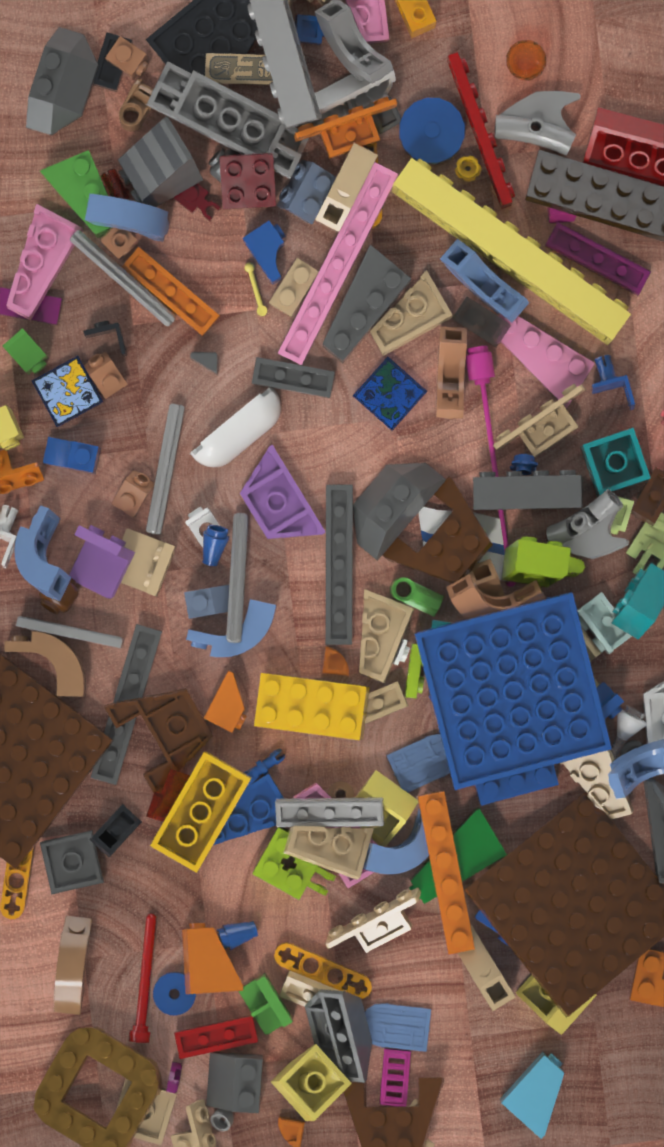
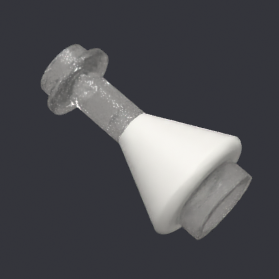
M626 705L625 709L617 714V737L611 746L614 760L618 758L625 742L646 726V722L643 720L646 714L629 705Z

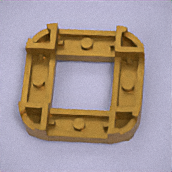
M98 1027L79 1028L65 1039L35 1094L34 1111L46 1125L82 1147H130L133 1143L132 1139L155 1098L161 1093L163 1085L161 1073L157 1067L158 1064L152 1058L145 1057L105 1033L104 1029ZM88 1056L132 1082L107 1127L65 1102V1097Z

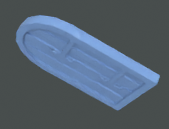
M440 734L426 736L417 742L386 755L394 771V776L397 778L400 787L406 792L413 791L450 773Z
M389 1003L374 1004L366 1009L365 1015L373 1045L382 1048L427 1051L431 1009Z

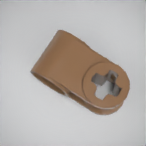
M141 78L135 81L128 97L119 110L120 124L129 132L139 130L149 113L153 110V108L146 105L153 89L144 84ZM128 112H135L138 114V119L133 123H129L124 120V116Z

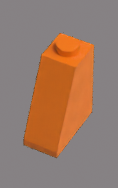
M205 923L189 924L190 929L182 930L186 994L243 991V984L214 928H206Z

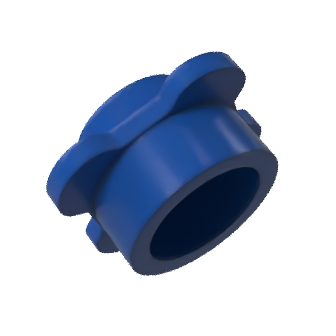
M518 454L514 456L510 470L522 471V475H530L533 471H536L535 467H538V463L535 462V457L532 455Z

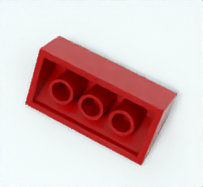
M598 107L583 163L664 187V125Z

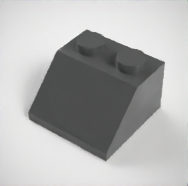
M211 1052L206 1106L231 1112L259 1113L263 1055Z

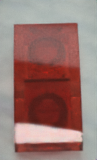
M170 769L162 793L154 792L146 817L164 822L190 775Z

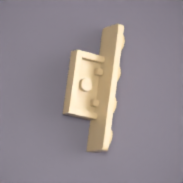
M575 384L571 385L562 392L564 397L556 402L551 399L540 407L542 412L535 417L529 414L518 422L519 428L513 432H510L508 429L496 437L498 442L493 445L494 448L500 450L520 436L534 457L538 456L579 427L564 405L586 389L582 384L578 387Z
M415 888L412 891L406 889L399 893L395 900L389 903L383 901L374 907V911L366 915L364 913L358 914L351 920V923L343 927L342 925L334 927L328 932L329 935L325 943L326 947L329 949L355 935L367 953L411 930L412 923L403 910L419 901L421 891L419 888Z
M204 1099L187 1105L186 1111L192 1131L171 1135L173 1147H216V1138L211 1128L209 1111L206 1108Z

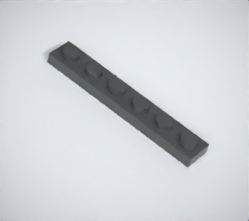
M326 485L325 645H352L353 485Z
M136 624L113 703L143 697L162 631ZM108 717L104 733L114 741L94 766L91 778L117 785L137 717L118 728L114 726L112 720Z

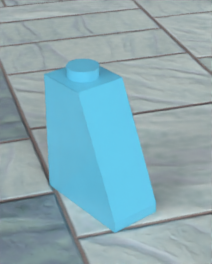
M543 1051L500 1098L501 1103L540 1139L545 1136L564 1076V1071L561 1068L563 1063L554 1054L550 1053L547 1056Z

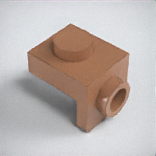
M121 36L105 57L108 62L128 74L132 80L137 75L141 77L149 65L146 62L148 60L147 54Z
M111 227L100 241L111 254L119 259L132 249L137 239L127 230Z
M107 352L92 356L88 363L84 365L105 399L128 385Z
M133 470L123 482L111 504L134 518L148 494L153 490L155 483L145 474Z

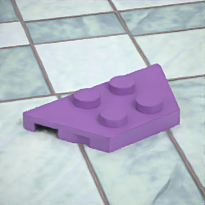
M269 446L240 492L246 505L267 539L323 535L326 532L274 446Z

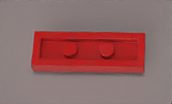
M252 1015L174 1032L180 1059L258 1042Z

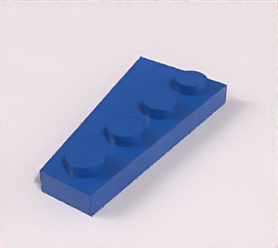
M269 773L246 787L213 845L276 826L275 801L276 799H284Z

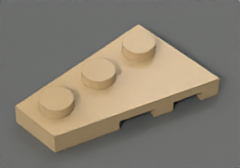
M427 270L420 277L421 279L404 294V297L370 330L383 356L453 318L451 311Z
M364 589L360 674L385 683L414 608Z
M611 750L561 762L560 764H564L569 770L573 780L576 783L578 782L588 793L587 797L592 803L604 811L610 819L633 813L634 809L629 796L616 799L614 791L609 785L608 774L612 771L610 763L614 761Z
M293 826L290 828L284 853L357 880L362 874L374 828Z

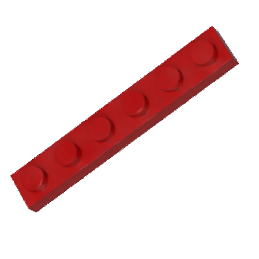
M458 52L448 55L447 63L500 208L504 209L512 205L511 198L515 197L511 183H506L503 173L506 172L502 158H496L494 148H497L492 132L487 133L484 124L488 123L483 107L478 108L475 99L479 98L476 86L474 83L469 84L466 74L470 73L466 59H460Z

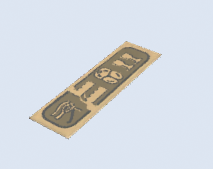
M206 53L205 77L217 83L270 84L273 82L271 73L266 71L263 64V56L266 55Z

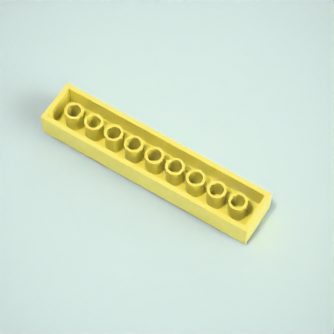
M410 159L393 183L392 193L606 345L614 339L631 315L627 311L629 307L619 299L612 301L605 296L607 291L596 283H593L591 286L583 280L585 276L573 267L570 270L561 264L563 260L552 252L546 254L539 249L541 244L529 236L525 239L518 234L519 229L509 221L503 223L496 218L497 213L486 205L482 208L474 203L475 197L465 190L459 192L453 188L452 185L454 183L442 174L439 177L430 171L432 167L425 161Z

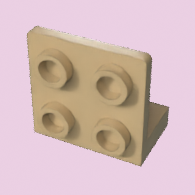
M126 529L122 539L126 542L124 547L134 551L135 554L121 583L158 597L176 546L131 529Z

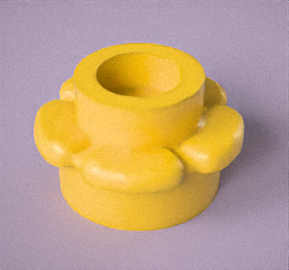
M463 156L456 162L455 173L458 178H463L466 182L474 181L475 177L481 173V165L478 164V159L474 156ZM469 166L471 169L470 171H466L465 168Z

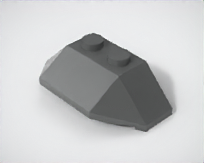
M58 27L46 43L28 96L26 128L52 136L60 129L83 116L99 67L84 34Z
M427 463L387 464L353 504L357 544L378 561L446 479Z
M651 777L643 781L655 872L659 883H664V786Z
M320 989L305 1005L314 1044L319 1046L349 1081L365 1083L368 1075L372 1039L362 999L345 991Z

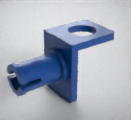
M604 355L605 359L603 360L602 356L596 358L594 361L601 381L592 384V394L623 387L630 411L634 410L635 401L627 375L616 376L611 355Z

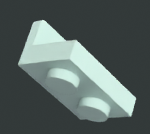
M602 592L580 607L577 612L581 627L584 631L590 630L595 637L592 641L602 653L605 650L607 654H610L632 636L611 623L616 614L612 612L614 608Z

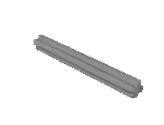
M77 230L71 236L70 241L165 326H170L174 322L176 315L84 233Z
M170 404L146 526V532L151 534L162 533L185 407L179 404Z
M235 513L233 516L226 639L229 643H240L242 638L248 516L245 513Z

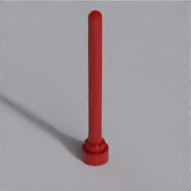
M152 913L146 916L136 1024L129 1031V1041L136 1043H150L151 1032L148 1031L149 1026H146L157 919Z

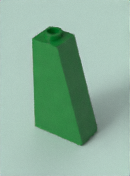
M479 807L474 809L452 833L462 882L507 855ZM429 858L410 878L412 886L408 887L410 891L419 888L421 891L419 900L421 899L424 904L437 897Z

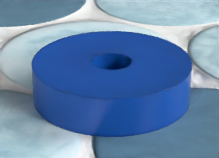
M181 972L164 974L158 979L153 990V999L158 1009L165 1014L173 1016L187 1012L192 1007L196 998V994H186L185 974ZM177 989L180 993L179 997L172 998L170 990Z

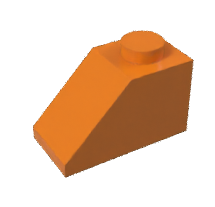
M228 670L204 719L233 733L235 728L241 729L247 716L243 714L245 706L234 672Z

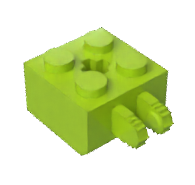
M521 537V539H518L505 549L501 580L522 584H530L537 580L540 587L548 588L564 577L570 576V578L578 576L580 573H583L586 567L582 559L570 557L571 548L563 547L561 542L548 541L545 544L537 542V539L533 537Z
M278 827L252 874L300 900L306 887L326 896L328 892L326 887L311 881V878L317 872L325 879L334 881L336 875L318 865L294 857L293 861L296 863L295 867L284 868L285 863L281 862V860L290 857V855L284 853L289 830L284 827Z

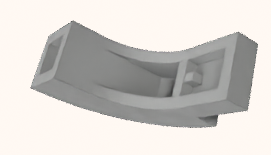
M332 0L315 11L320 28L331 49L344 67L357 80L362 82L366 79L373 84L394 70L391 61L376 52L363 38L349 6L340 0Z

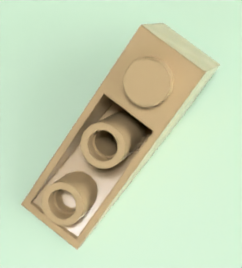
M356 143L353 144L315 220L338 232L340 231L378 154Z
M471 925L475 950L460 952L458 955L490 1008L494 1011L514 999L515 995Z

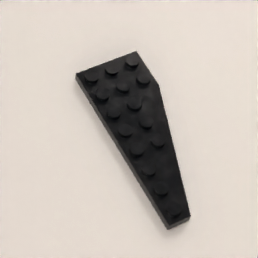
M193 0L150 35L146 41L165 65L168 61L191 74L194 70L205 76L206 53L248 54L256 41L255 30H258L256 20H252L249 15L248 4H251L250 0Z

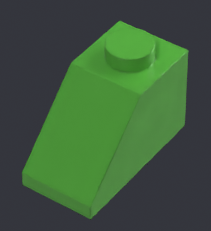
M23 328L3 345L4 349L28 375L32 372L37 374L47 365L45 361L49 357Z

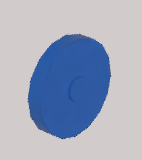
M424 98L414 102L404 112L399 124V139L404 151L414 160L421 159L427 164L438 165L450 160L460 150L465 138V124L461 113L452 103L441 98Z

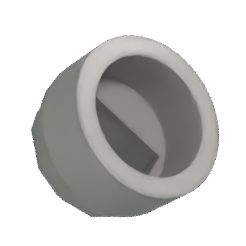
M223 1109L216 1110L211 1116L212 1125L219 1131L229 1130L234 1121L233 1112Z

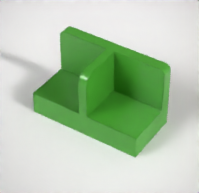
M266 973L243 986V991H239L251 1011L250 1014L252 1017H255L265 1035L293 1022V1017Z

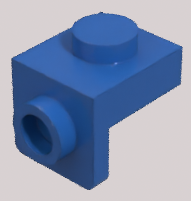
M602 682L596 688L604 719L607 717L613 719L621 712L622 708L620 705L624 701L605 682Z

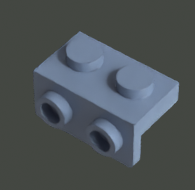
M301 160L297 164L287 187L281 191L277 207L289 211L309 224H313L336 177L313 162Z

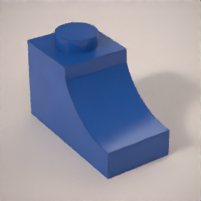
M269 220L243 237V242L272 285L282 280L277 269L276 260L280 248L284 246L282 239L286 236L278 224L273 226Z
M48 437L43 463L96 474L101 448L80 442Z

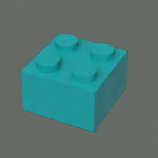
M634 428L580 446L597 497L607 489L613 492L651 478Z
M652 563L645 570L640 568L636 576L626 586L624 590L626 592L625 595L617 602L612 611L616 615L611 623L637 640L656 621L664 607V570Z

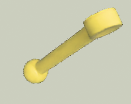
M248 262L244 268L249 273L258 305L257 313L259 316H265L267 308L263 306L254 275L255 265Z

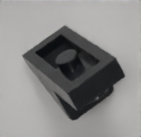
M122 804L89 840L106 856L110 857L142 821Z

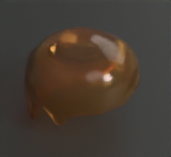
M519 40L510 47L506 55V66L514 77L530 81L542 74L546 67L547 56L543 47L537 42Z

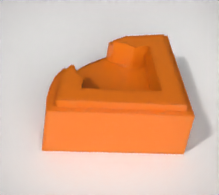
M326 646L322 673L349 676V668L344 656L339 651Z
M279 1116L278 1127L283 1138L291 1146L300 1147L305 1121Z

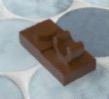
M657 467L652 471L651 478L647 480L631 510V514L636 516L635 518L651 526L656 523L664 508V471Z

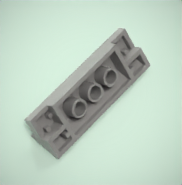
M168 61L146 104L242 155L272 153L274 171L289 179L292 177L309 139L295 142L294 135L299 132L298 129L295 127L287 128L285 124L281 123L277 113L194 70L191 74Z

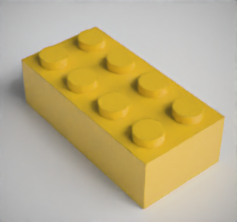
M261 673L254 726L363 740L370 687Z
M205 751L150 846L197 873L252 777Z

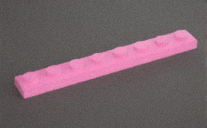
M374 162L278 354L303 365L399 174Z

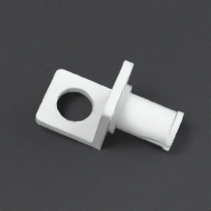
M2 505L0 512V539L9 542L2 560V567L7 569L15 549L17 537L10 530L19 511L13 507L10 510L8 505Z

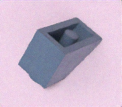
M229 585L184 592L189 619L228 612Z

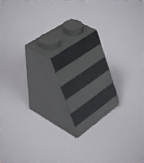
M168 116L157 123L118 159L123 168L118 172L126 185L131 183L134 187L131 194L135 201L154 207L163 204L203 180L193 157Z

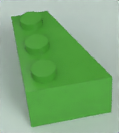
M89 150L40 170L42 176L97 238L104 236L111 227L94 225L85 220L89 195L108 196Z

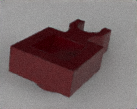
M198 183L173 197L176 202L192 214L197 209L201 210L203 217L209 222L212 221V217L207 215L206 210L209 207H214L219 212L221 209L216 203L205 200L209 192Z

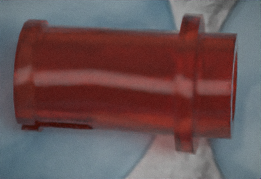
M115 168L108 170V175L103 173L101 178L111 194L110 197L128 200L130 198L128 195L129 190L128 188L125 189L117 174V170Z

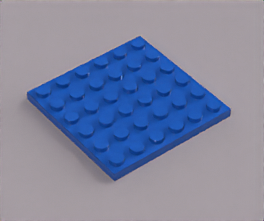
M572 592L414 633L455 790L612 749Z

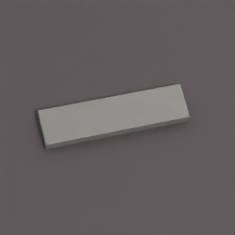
M24 616L17 618L16 626L123 648V637Z
M383 797L276 799L275 801L277 827L384 826Z

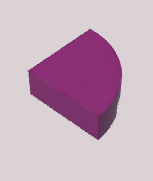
M172 1061L166 1092H177L182 1063Z

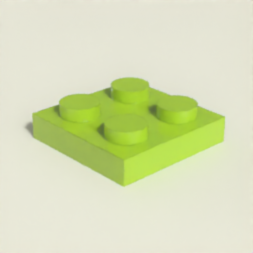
M411 643L404 696L416 699L417 693L422 694L424 678L419 677L420 668L423 665L418 645Z

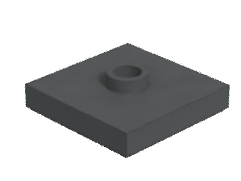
M93 830L40 842L51 895L104 883L97 847L89 840L94 835Z

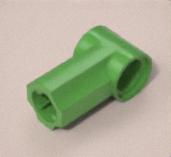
M405 577L393 580L390 585V593L393 598L433 617L439 610L444 598L443 595ZM400 582H406L410 587V591L405 597H400L396 593V586Z

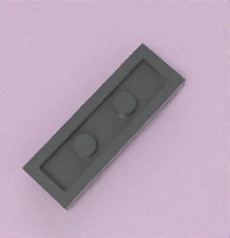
M256 357L252 384L330 398L335 372Z

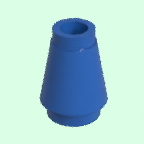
M219 525L207 526V530L203 532L202 562L209 566L218 565L229 540L228 529Z
M254 921L222 925V928L217 929L218 938L224 949L229 948L230 951L258 936Z

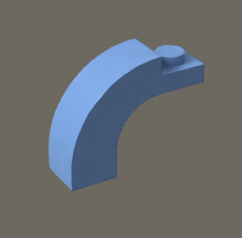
M97 194L89 195L85 216L86 221L98 226L139 233L154 241H164V236L169 230L167 211L126 199Z
M459 239L440 258L444 265L464 286L497 314L500 313L511 323L529 304V301L523 295L500 279L485 265L475 251Z
M40 505L32 519L30 528L27 529L21 526L19 528L15 541V561L19 572L27 582L45 596L60 601L72 577L61 568L48 564L46 551L61 518L49 508Z
M250 599L247 615L242 624L240 643H229L226 635L218 636L188 629L186 640L192 641V647L205 650L207 645H211L210 656L231 657L242 654L256 646L267 634L273 622L277 605Z
M664 739L635 748L610 763L612 771L608 774L609 785L613 789L616 799L626 798L641 782L664 774Z
M420 807L417 811L412 832L404 842L393 847L369 844L363 869L380 874H399L417 867L427 859L429 853Z

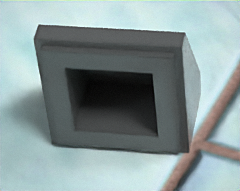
M397 107L372 116L379 134L400 124L402 119Z
M216 352L190 353L191 360L218 375V355Z

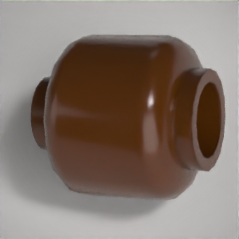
M71 578L60 601L39 592V597L42 600L40 604L53 614L58 615L59 612L66 613L79 595L78 589L75 587L76 581Z

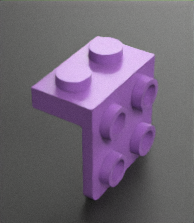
M79 525L74 535L86 541L69 576L76 583L111 599L114 597L135 552L124 547L126 542L113 535L110 540L103 537L105 531L90 525L89 529H86Z

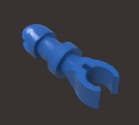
M282 749L274 750L269 754V757L262 762L260 760L257 761L255 767L244 772L252 777L247 786L258 779L261 774L266 775L269 773L268 769L275 764L278 765L285 759V754L277 759L275 758Z

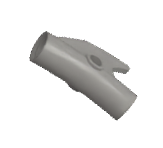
M537 91L527 96L500 115H496L495 139L530 143L567 156L576 134L564 122L561 110L564 106L579 100L581 95L579 93L563 91ZM531 126H538L539 131H533Z
M607 489L597 499L577 513L547 527L548 541L561 542L563 547L571 548L570 553L590 559L611 554L629 545V540L612 537L611 535L612 523L617 512L623 508V504L612 491Z

